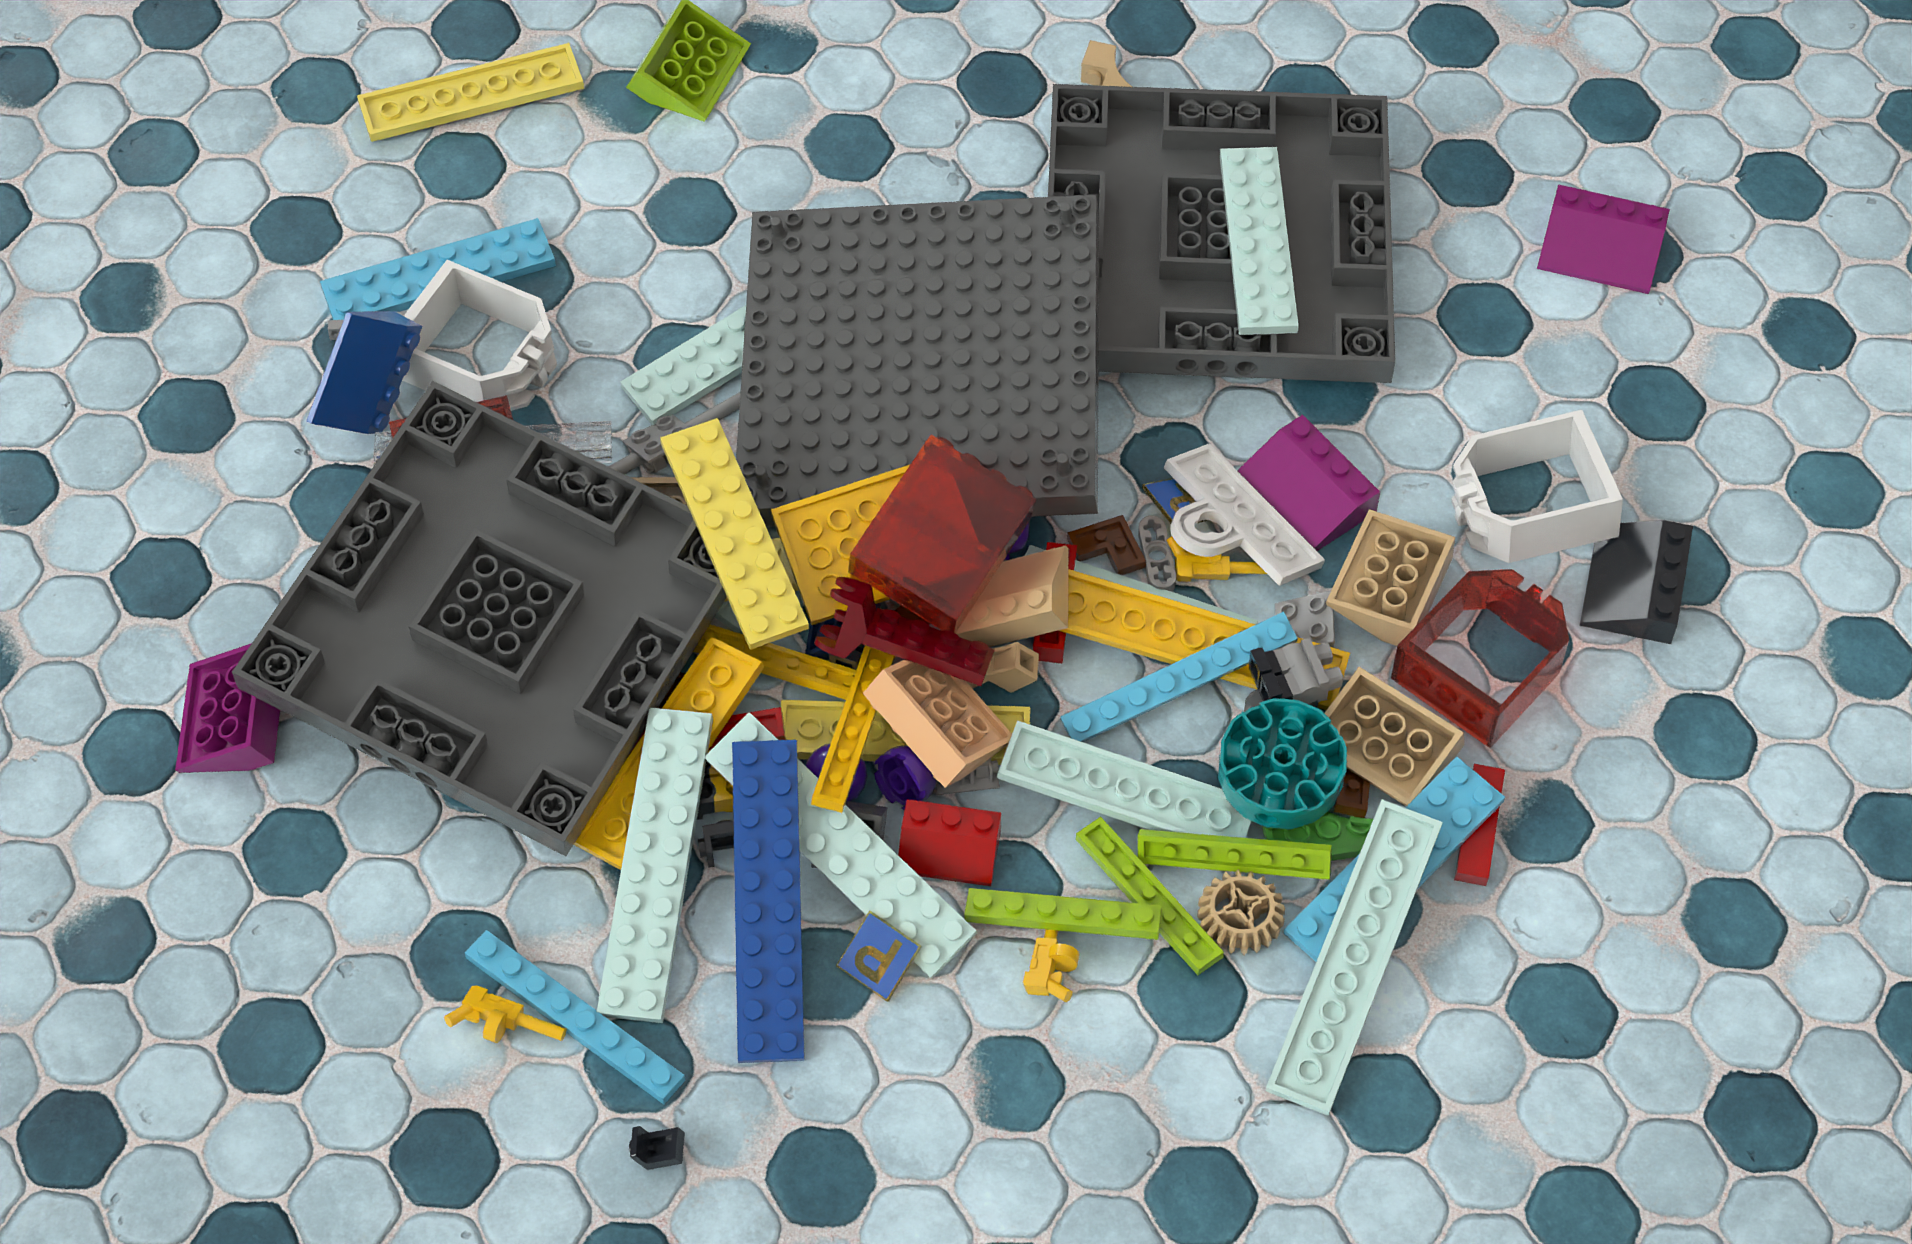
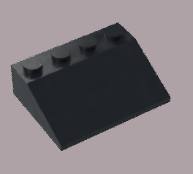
M1666 520L1620 523L1619 537L1595 542L1580 626L1671 644L1678 625L1693 526Z

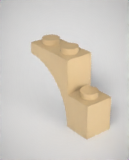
M1090 40L1081 64V82L1098 86L1133 87L1124 80L1116 67V46Z
M1019 642L992 648L995 651L983 683L990 681L1012 693L1037 681L1038 653ZM967 682L972 689L978 686L973 683Z

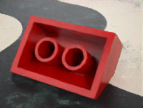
M907 799L901 826L898 856L920 877L991 887L1001 835V812Z

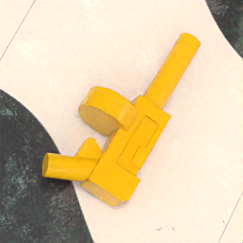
M1172 536L1166 540L1176 557L1175 571L1178 582H1191V579L1228 580L1230 573L1267 574L1256 562L1230 561L1229 556H1221V554L1212 557L1198 556L1180 547Z
M1046 929L1044 938H1036L1029 972L1025 971L1023 985L1025 991L1030 995L1049 996L1050 993L1062 1001L1068 1002L1073 992L1061 985L1063 976L1060 971L1070 972L1075 970L1080 954L1076 948L1070 945L1058 944V930Z
M477 985L471 986L462 1001V1006L444 1016V1020L449 1027H453L464 1019L473 1023H478L480 1019L486 1020L483 1038L494 1043H498L501 1040L506 1028L515 1031L517 1026L563 1041L567 1031L566 1028L524 1014V1005L494 994H488V989Z

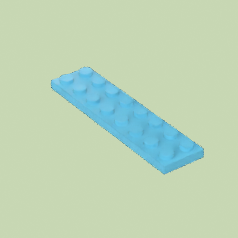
M539 218L321 280L320 284L332 319L344 320L347 312H400L409 309L446 260L503 282L556 266L555 258Z
M1457 756L1405 807L1443 822L1418 888L1505 800L1504 795ZM1359 855L1284 929V934L1315 962H1317Z

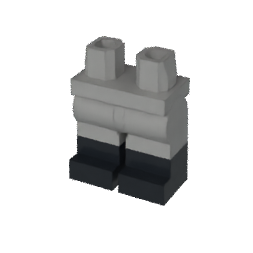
M1307 638L1301 640V643H1291L1271 651L1264 652L1263 648L1250 650L1249 670L1257 689L1260 690L1259 694L1263 701L1276 698L1299 700L1306 704L1316 700L1320 702L1327 700L1328 691L1342 687L1343 675L1339 667L1324 670L1322 666L1332 663L1333 660L1332 651L1328 643L1313 646L1311 639Z

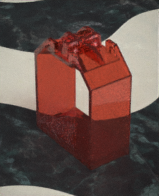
M1513 569L1468 571L1397 645L1391 674L1392 680L1489 748L1497 742L1558 676L1569 643L1563 604L1551 595L1540 603L1543 589L1535 584L1525 592L1518 588L1524 581V577ZM1488 609L1499 616L1500 620L1549 651L1548 655L1502 704L1425 652L1464 610Z

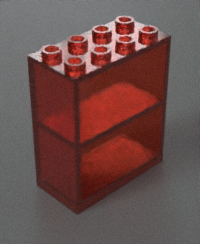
M930 435L850 553L848 572L863 582L871 584L874 589L940 630H949L956 633L1029 523L1036 499L1033 498V494L1025 487L1020 485L1016 487L1006 481L1007 478L1001 472L994 469L990 471L980 465V461L975 456L969 453L962 454L954 449V445L949 440Z

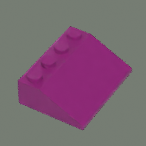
M1558 184L1537 269L1649 294L1670 209Z
M1304 415L1279 429L1237 470L1316 551L1363 522L1369 509L1377 512L1380 491Z
M251 644L189 665L175 768L177 772L250 771L274 763L280 709L239 689L232 674V671Z

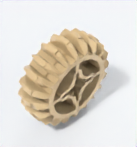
M1239 869L1235 872V877H1231L1225 872L1222 880L1214 877L1211 886H1206L1203 890V896L1199 898L1198 906L1200 909H1198L1197 917L1198 920H1201L1200 926L1204 931H1208L1207 934L1213 940L1217 939V945L1220 948L1224 945L1229 946L1230 954L1235 951V948H1240L1243 955L1247 953L1250 947L1256 953L1260 951L1261 944L1268 948L1271 945L1272 938L1277 939L1280 929L1284 925L1285 919L1283 915H1285V906L1281 904V893H1275L1276 887L1274 883L1265 885L1266 879L1264 875L1256 880L1252 871L1247 874V877L1242 876ZM1228 898L1229 904L1223 906V910L1216 912L1215 908L1217 905ZM1266 913L1267 918L1260 925L1254 927V920L1258 919L1261 914Z

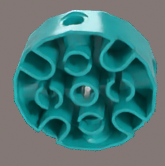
M1273 698L1260 702L1259 706L1249 708L1246 712L1242 711L1232 719L1221 740L1218 780L1226 800L1244 818L1266 828L1294 829L1317 821L1333 808L1343 788V780L1346 775L1347 747L1342 735L1340 736L1338 730L1331 724V719L1320 709L1299 700Z

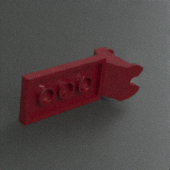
M837 577L835 584L842 589L832 588L830 596L834 600L847 605L848 608L847 611L835 610L833 616L836 620L843 622L842 627L833 625L821 626L820 632L826 637L815 638L814 644L818 648L845 659L862 643L871 648L982 686L995 649L989 648L981 641H969L961 638L955 632L949 630L941 631L930 627L922 620H910L902 617L896 611L890 609L882 610L877 608L876 610L871 584L849 577Z

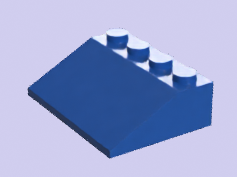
M395 311L347 312L306 421L315 425L363 434L383 433V430L389 424V414L392 406L399 397V388L403 377L409 371V361L412 353L420 342V332L423 326Z

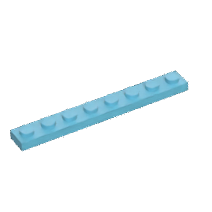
M1281 612L1061 716L1060 720L1069 738L1085 742L1248 665L1250 650L1263 648L1264 652L1280 649L1288 644L1297 642L1298 638L1285 613Z
M486 930L465 952L467 960L552 1023L566 1028L567 1034L663 1105L685 1082L684 1074L601 1013L596 1012L597 1010Z

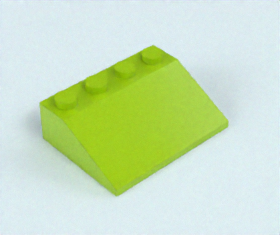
M681 0L671 13L626 88L650 104L704 122L751 43L691 1Z

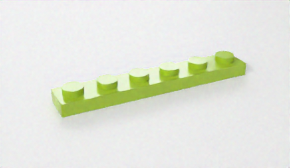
M1101 816L1076 833L1075 840L1132 903L1162 905L1159 933L1197 975H1200L1223 958V950Z
M1140 829L1138 833V858L1144 864L1233 872L1239 869L1240 872L1245 873L1252 871L1257 874L1330 880L1332 845Z
M969 888L964 918L967 922L1158 940L1162 905Z

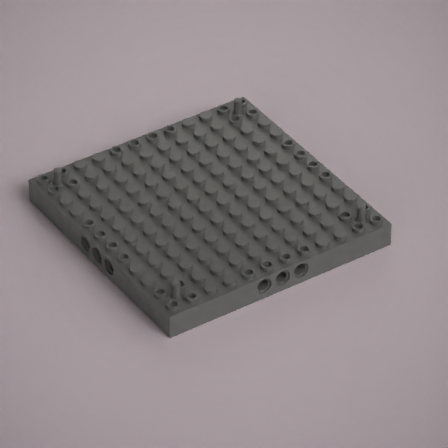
M1053 84L1048 197L1097 195L1099 209V372L1392 383L1395 366L1387 96ZM1277 147L1298 317V333L1239 335L1220 164V149Z
M1096 194L752 212L736 460L766 527H775L771 509L944 453L969 519L1098 514L1099 209Z
M432 381L234 668L232 674L237 687L248 694L567 856L646 729L649 709L659 708L724 603L727 595L687 505Z

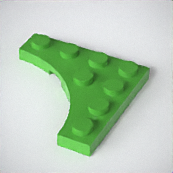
M1328 811L1317 821L1294 829L1266 828L1262 826V830L1266 840L1332 845L1331 861L1356 858L1360 854L1373 819L1350 816V819Z

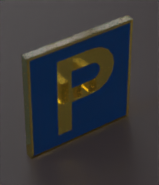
M1174 478L1146 483L1141 487L1170 524L1175 513L1180 508L1196 502ZM1202 520V521H1199L1198 523L1206 522V521H1210V520Z
M869 911L836 966L889 1002L922 946L872 911Z

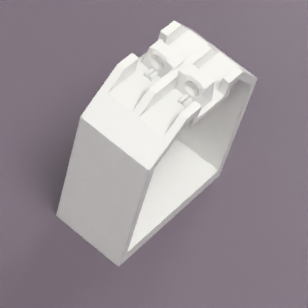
M450 260L445 261L404 315L423 327L420 332V342L414 349L409 361V371L402 381L423 390H427L431 382L434 381L495 412L504 413L527 407L535 397L533 392L526 390L527 386L532 384L542 388L548 381L547 375L550 376L557 366L553 352L555 349L551 338L552 332L541 298ZM461 304L529 332L503 371L483 376L476 375L429 355L425 351Z
M1583 410L1473 435L1453 464V470L1456 474L1452 482L1455 491L1452 497L1455 519L1458 526L1469 525L1471 531L1466 532L1465 536L1469 546L1473 549L1507 563H1512L1619 537L1623 498ZM1570 455L1590 500L1589 503L1512 521L1491 512L1477 476Z

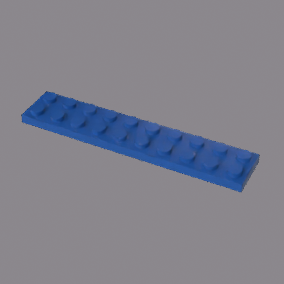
M797 740L732 742L738 1063L805 1061Z

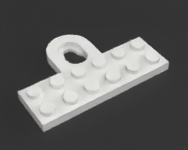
M1210 443L1167 459L1164 469L1196 501L1180 508L1172 520L1170 526L1171 535L1180 547L1198 556L1212 557L1240 546L1279 586L1322 568L1325 559ZM1202 520H1210L1220 525L1224 532L1202 533L1195 528L1194 524Z

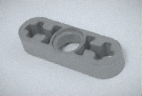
M1146 516L1139 523L1138 538L1141 552L1146 560L1145 572L1148 584L1157 589L1173 592L1176 586V571L1171 548L1166 541L1168 534L1165 522L1157 516ZM1148 528H1153L1156 532V540L1151 541L1152 537ZM1156 550L1161 551L1165 554V558L1153 560L1150 558L1149 553ZM1163 570V577L1167 583L1163 584L1158 579L1159 571Z

